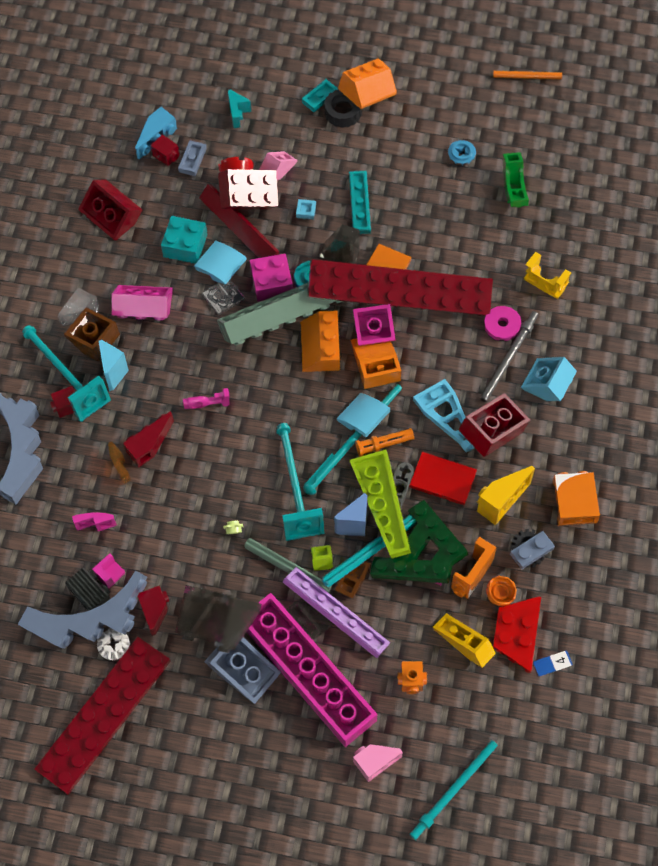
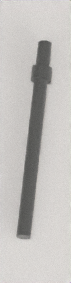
M532 311L527 321H524L520 327V333L480 398L483 402L488 401L525 337L532 331L533 324L539 315L536 311Z

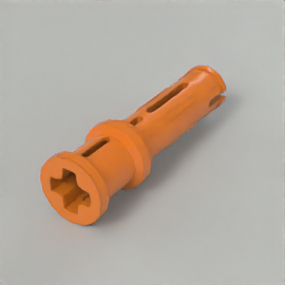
M409 428L381 437L371 436L367 440H356V450L359 457L370 452H379L381 448L414 440V433ZM400 436L402 437V438H398V439H395V440L388 441L389 439H392V438H396V437H400Z

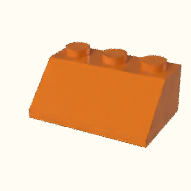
M379 58L344 71L337 88L360 109L392 97L397 93L390 68Z
M319 311L302 320V371H340L338 311Z

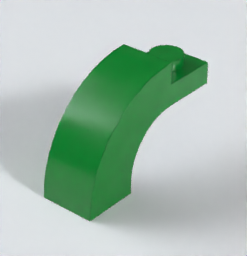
M521 152L503 154L505 193L507 203H510L511 207L529 206V199L524 184V161Z

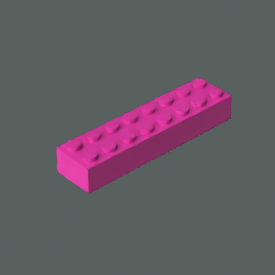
M272 593L239 617L243 629L345 748L377 722V713Z

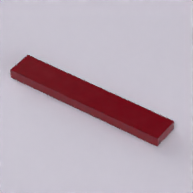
M212 184L206 185L199 199L259 258L279 254L280 251L237 209H221L220 192Z

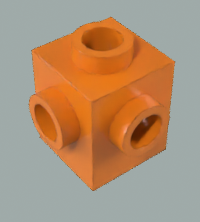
M423 661L402 662L401 672H398V685H402V692L418 694L419 691H423V685H427V672H423Z

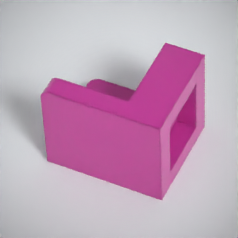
M108 554L92 569L97 578L108 589L125 575V571L115 562L111 554Z

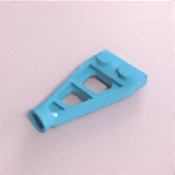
M446 379L413 396V401L421 412L458 442L465 452L475 448L467 439L464 440L465 437L459 430L454 431L447 424L455 418H458L462 424L465 415L455 391ZM444 402H449L453 411L451 414L442 417L435 412V407Z

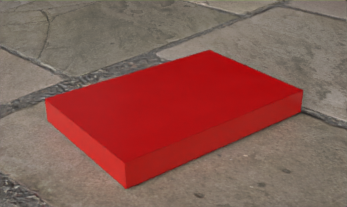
M422 452L409 487L465 506L477 469Z

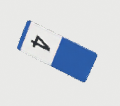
M567 651L533 662L538 676L573 665Z

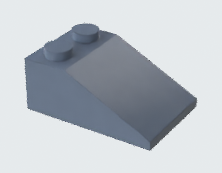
M230 631L204 661L221 678L253 704L258 701L281 673L237 631Z

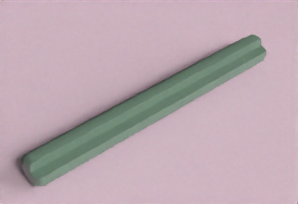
M251 538L246 541L245 549L288 574L297 567L325 591L330 592L332 587H326L319 577Z

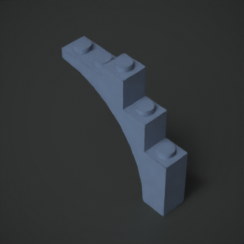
M0 393V414L5 418L9 426L12 444L10 462L4 477L0 481V496L16 505L43 470L40 462L41 459L33 454L41 443L38 435L39 432L31 427L40 415L37 411V406L29 400L26 402L20 399L16 403L12 398L8 397L6 399Z
M135 571L128 583L113 598L87 612L73 615H54L27 606L18 625L64 649L72 642V634L74 632L95 642L103 634L104 625L126 635L132 629L135 616L128 612L135 607L139 592H142L146 587L147 576Z

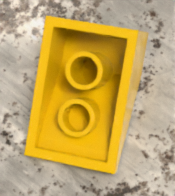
M533 466L527 467L493 481L488 487L484 486L478 494L480 498L477 501V512L496 525L530 486L535 468Z

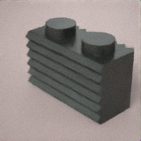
M83 567L78 573L69 578L65 584L68 590L89 611L110 600L109 594L111 592L104 584L100 586L97 583L98 578L92 570L88 572Z

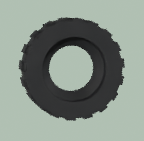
M334 90L332 93H329L324 102L326 119L336 127L344 128L355 125L362 116V109L355 105L340 90ZM338 103H348L352 106V110L349 113L342 114L335 111V106Z

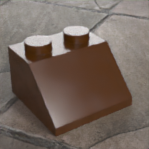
M87 307L64 333V336L84 355L98 362L101 359L99 341L103 340L112 345L120 335L115 321Z

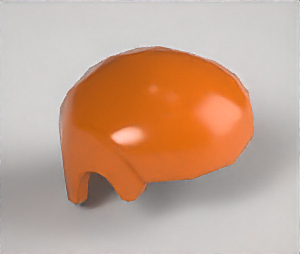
M496 576L489 581L486 593L488 599L494 605L506 606L516 598L517 589L515 583L509 577Z

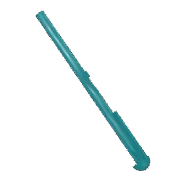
M396 384L381 402L388 406L402 390V387ZM356 431L335 455L332 453L304 484L303 490L307 495L317 493L315 488L362 434Z

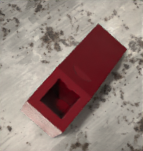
M171 411L167 414H162L155 422L144 426L139 433L129 436L123 443L125 451L138 468L155 457L174 422Z

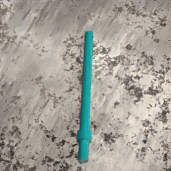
M491 740L433 808L427 814L424 813L419 819L420 823L409 834L414 840L426 828L429 829L435 817L496 749L498 745L495 741Z

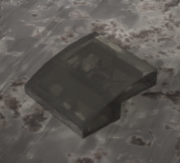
M303 598L299 601L296 600L286 609L312 640L334 625V623Z

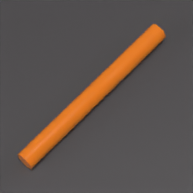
M493 71V78L562 79V73Z

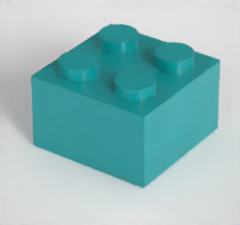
M171 216L161 244L163 257L196 264L200 259L208 235L206 223Z

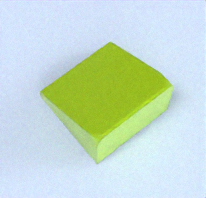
M331 546L311 547L314 571L332 569Z

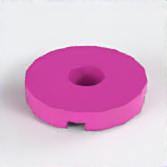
M497 306L491 309L490 314L485 317V331L495 340H511L520 332L521 317L511 307ZM505 321L508 325L502 327L498 322Z

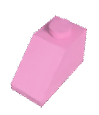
M284 151L270 152L266 154L259 170H275L276 178L280 180L296 164L297 160Z
M370 744L366 748L365 746L360 747L354 753L353 762L369 782L402 758L403 752L398 748Z

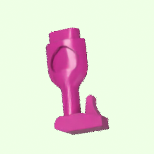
M224 388L222 392L214 393V397L197 396L183 399L184 409H197L221 403L222 406L226 407L229 405L228 388Z

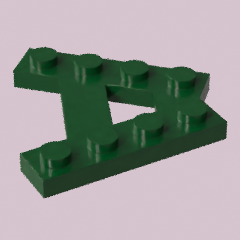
M422 500L408 510L417 523L408 537L411 553L396 558L374 557L370 572L372 578L449 583L452 566L469 555L466 548L425 500ZM430 540L439 549L431 561L417 560Z

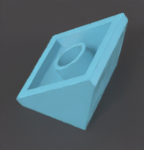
M100 340L99 346L104 375L109 391H112L129 369L124 352Z

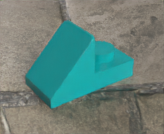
M228 90L233 127L240 128V120H243L242 113L252 111L251 101L233 90Z

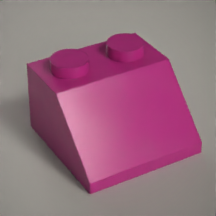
M390 304L353 309L358 346L396 341Z

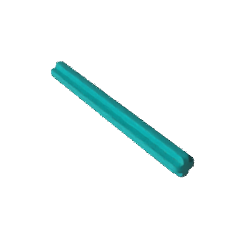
M408 515L403 519L406 531L416 525V520L412 515ZM382 535L323 576V584L326 587H330L383 549L386 545Z

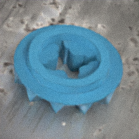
M459 140L449 146L448 155L455 164L461 163L463 166L464 163L470 164L475 159L476 149L472 143ZM465 149V154L459 156V153H461Z

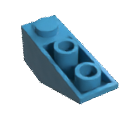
M163 107L158 108L148 116L135 147L138 159L150 152L151 144L162 134L167 137L177 129L175 117Z

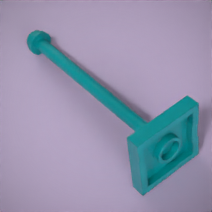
M28 325L23 328L24 338L31 339L77 390L68 399L76 418L80 422L111 401L105 383L100 376H97L87 385L83 386L36 335L34 327Z
M281 423L277 426L276 432L282 439L297 510L296 513L282 515L286 541L325 534L322 508L304 510L288 435L291 429L287 423Z

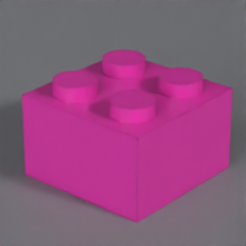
M286 253L250 260L257 302L293 289Z

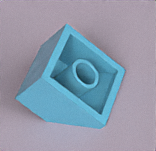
M565 357L537 358L521 388L546 401H561L577 371Z

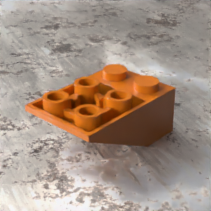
M357 338L351 340L364 389L401 381V368L391 341L358 346Z

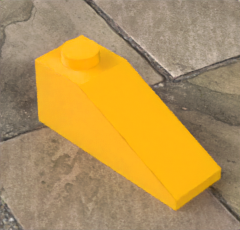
M447 613L433 626L437 633L467 659L481 668L496 654L488 638Z

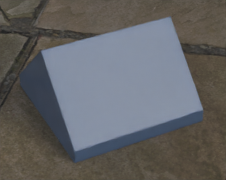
M365 493L334 516L336 534L365 536L367 495Z

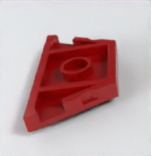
M539 596L499 607L493 649L500 654H504L513 663L519 664L527 673L532 671L541 597Z

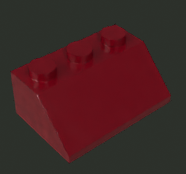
M106 179L92 180L78 209L113 240L119 239L132 228L142 212L139 206Z

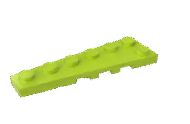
M387 450L351 459V466L363 494L367 495V503L391 558L410 554L411 551Z

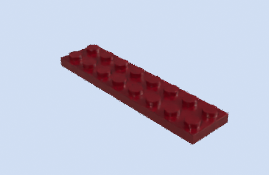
M137 637L34 770L69 795L171 662L170 658Z

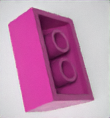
M118 285L112 293V315L117 316V318L135 316L136 319L154 317V320H164L170 314L173 288Z

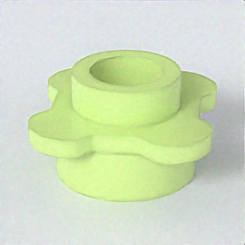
M229 521L226 526H223L226 529V534L242 533L241 527H243V524H239V521Z

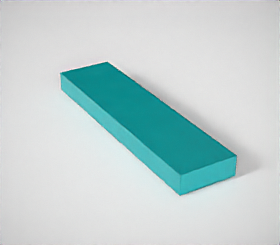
M350 171L353 234H370L371 223L367 171Z

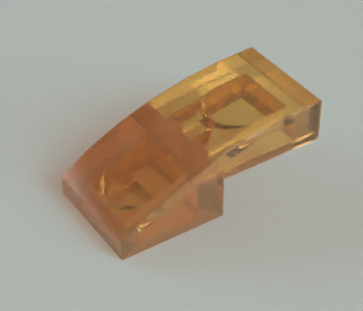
M110 441L108 446L114 468L121 481L126 484L131 479L129 472L122 465L125 463L124 456L115 444Z

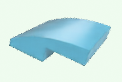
M215 240L194 267L197 271L210 275L212 280L226 285L247 258L230 246Z
M360 393L338 416L337 421L351 431L355 429L364 437H367L390 412V407L369 395Z

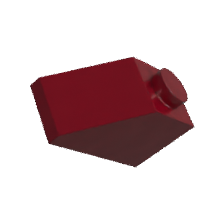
M160 585L138 594V599L152 636L157 634L168 611L166 603L170 602L166 590L162 592Z

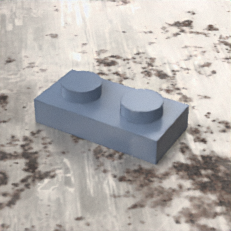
M189 141L178 167L180 173L196 176L207 149L206 144Z
M544 531L513 549L510 555L522 570L554 550L555 546Z

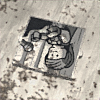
M231 280L226 285L217 283L202 292L203 297L208 302V306L212 307L218 316L245 300L238 286H235Z

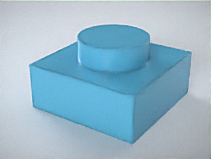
M298 199L296 218L314 220L316 201Z

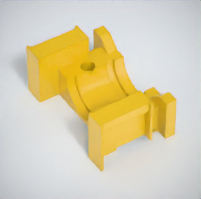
M535 252L525 264L529 268L526 270L527 274L524 280L558 299L569 283L571 272L565 269L560 277L556 276L553 279L543 278L540 275L541 268L539 266L541 255Z

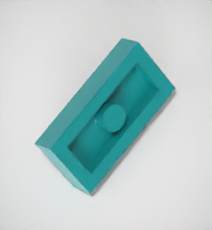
M325 79L302 98V103L315 112L324 105L328 94L338 89Z

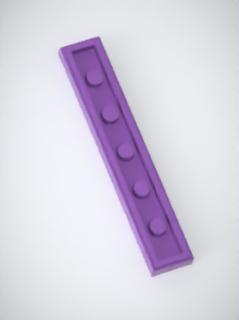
M297 567L284 579L283 583L374 657L378 658L390 644L388 640Z

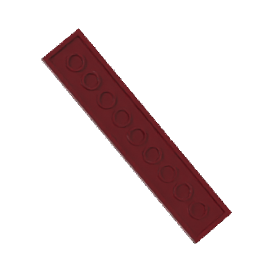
M312 259L310 261L308 298L376 305L390 304V306L486 316L491 311L493 279Z

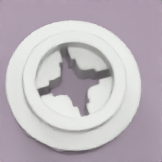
M110 628L97 639V649L100 655L107 660L120 659L130 647L127 634L119 633ZM111 637H113L115 642L119 641V643L115 645L116 651L113 650L111 645L107 646L111 643Z

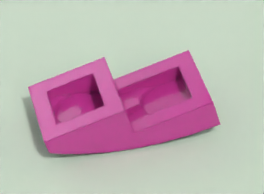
M84 513L72 516L77 530L96 525L97 530L102 531L117 526L112 514Z

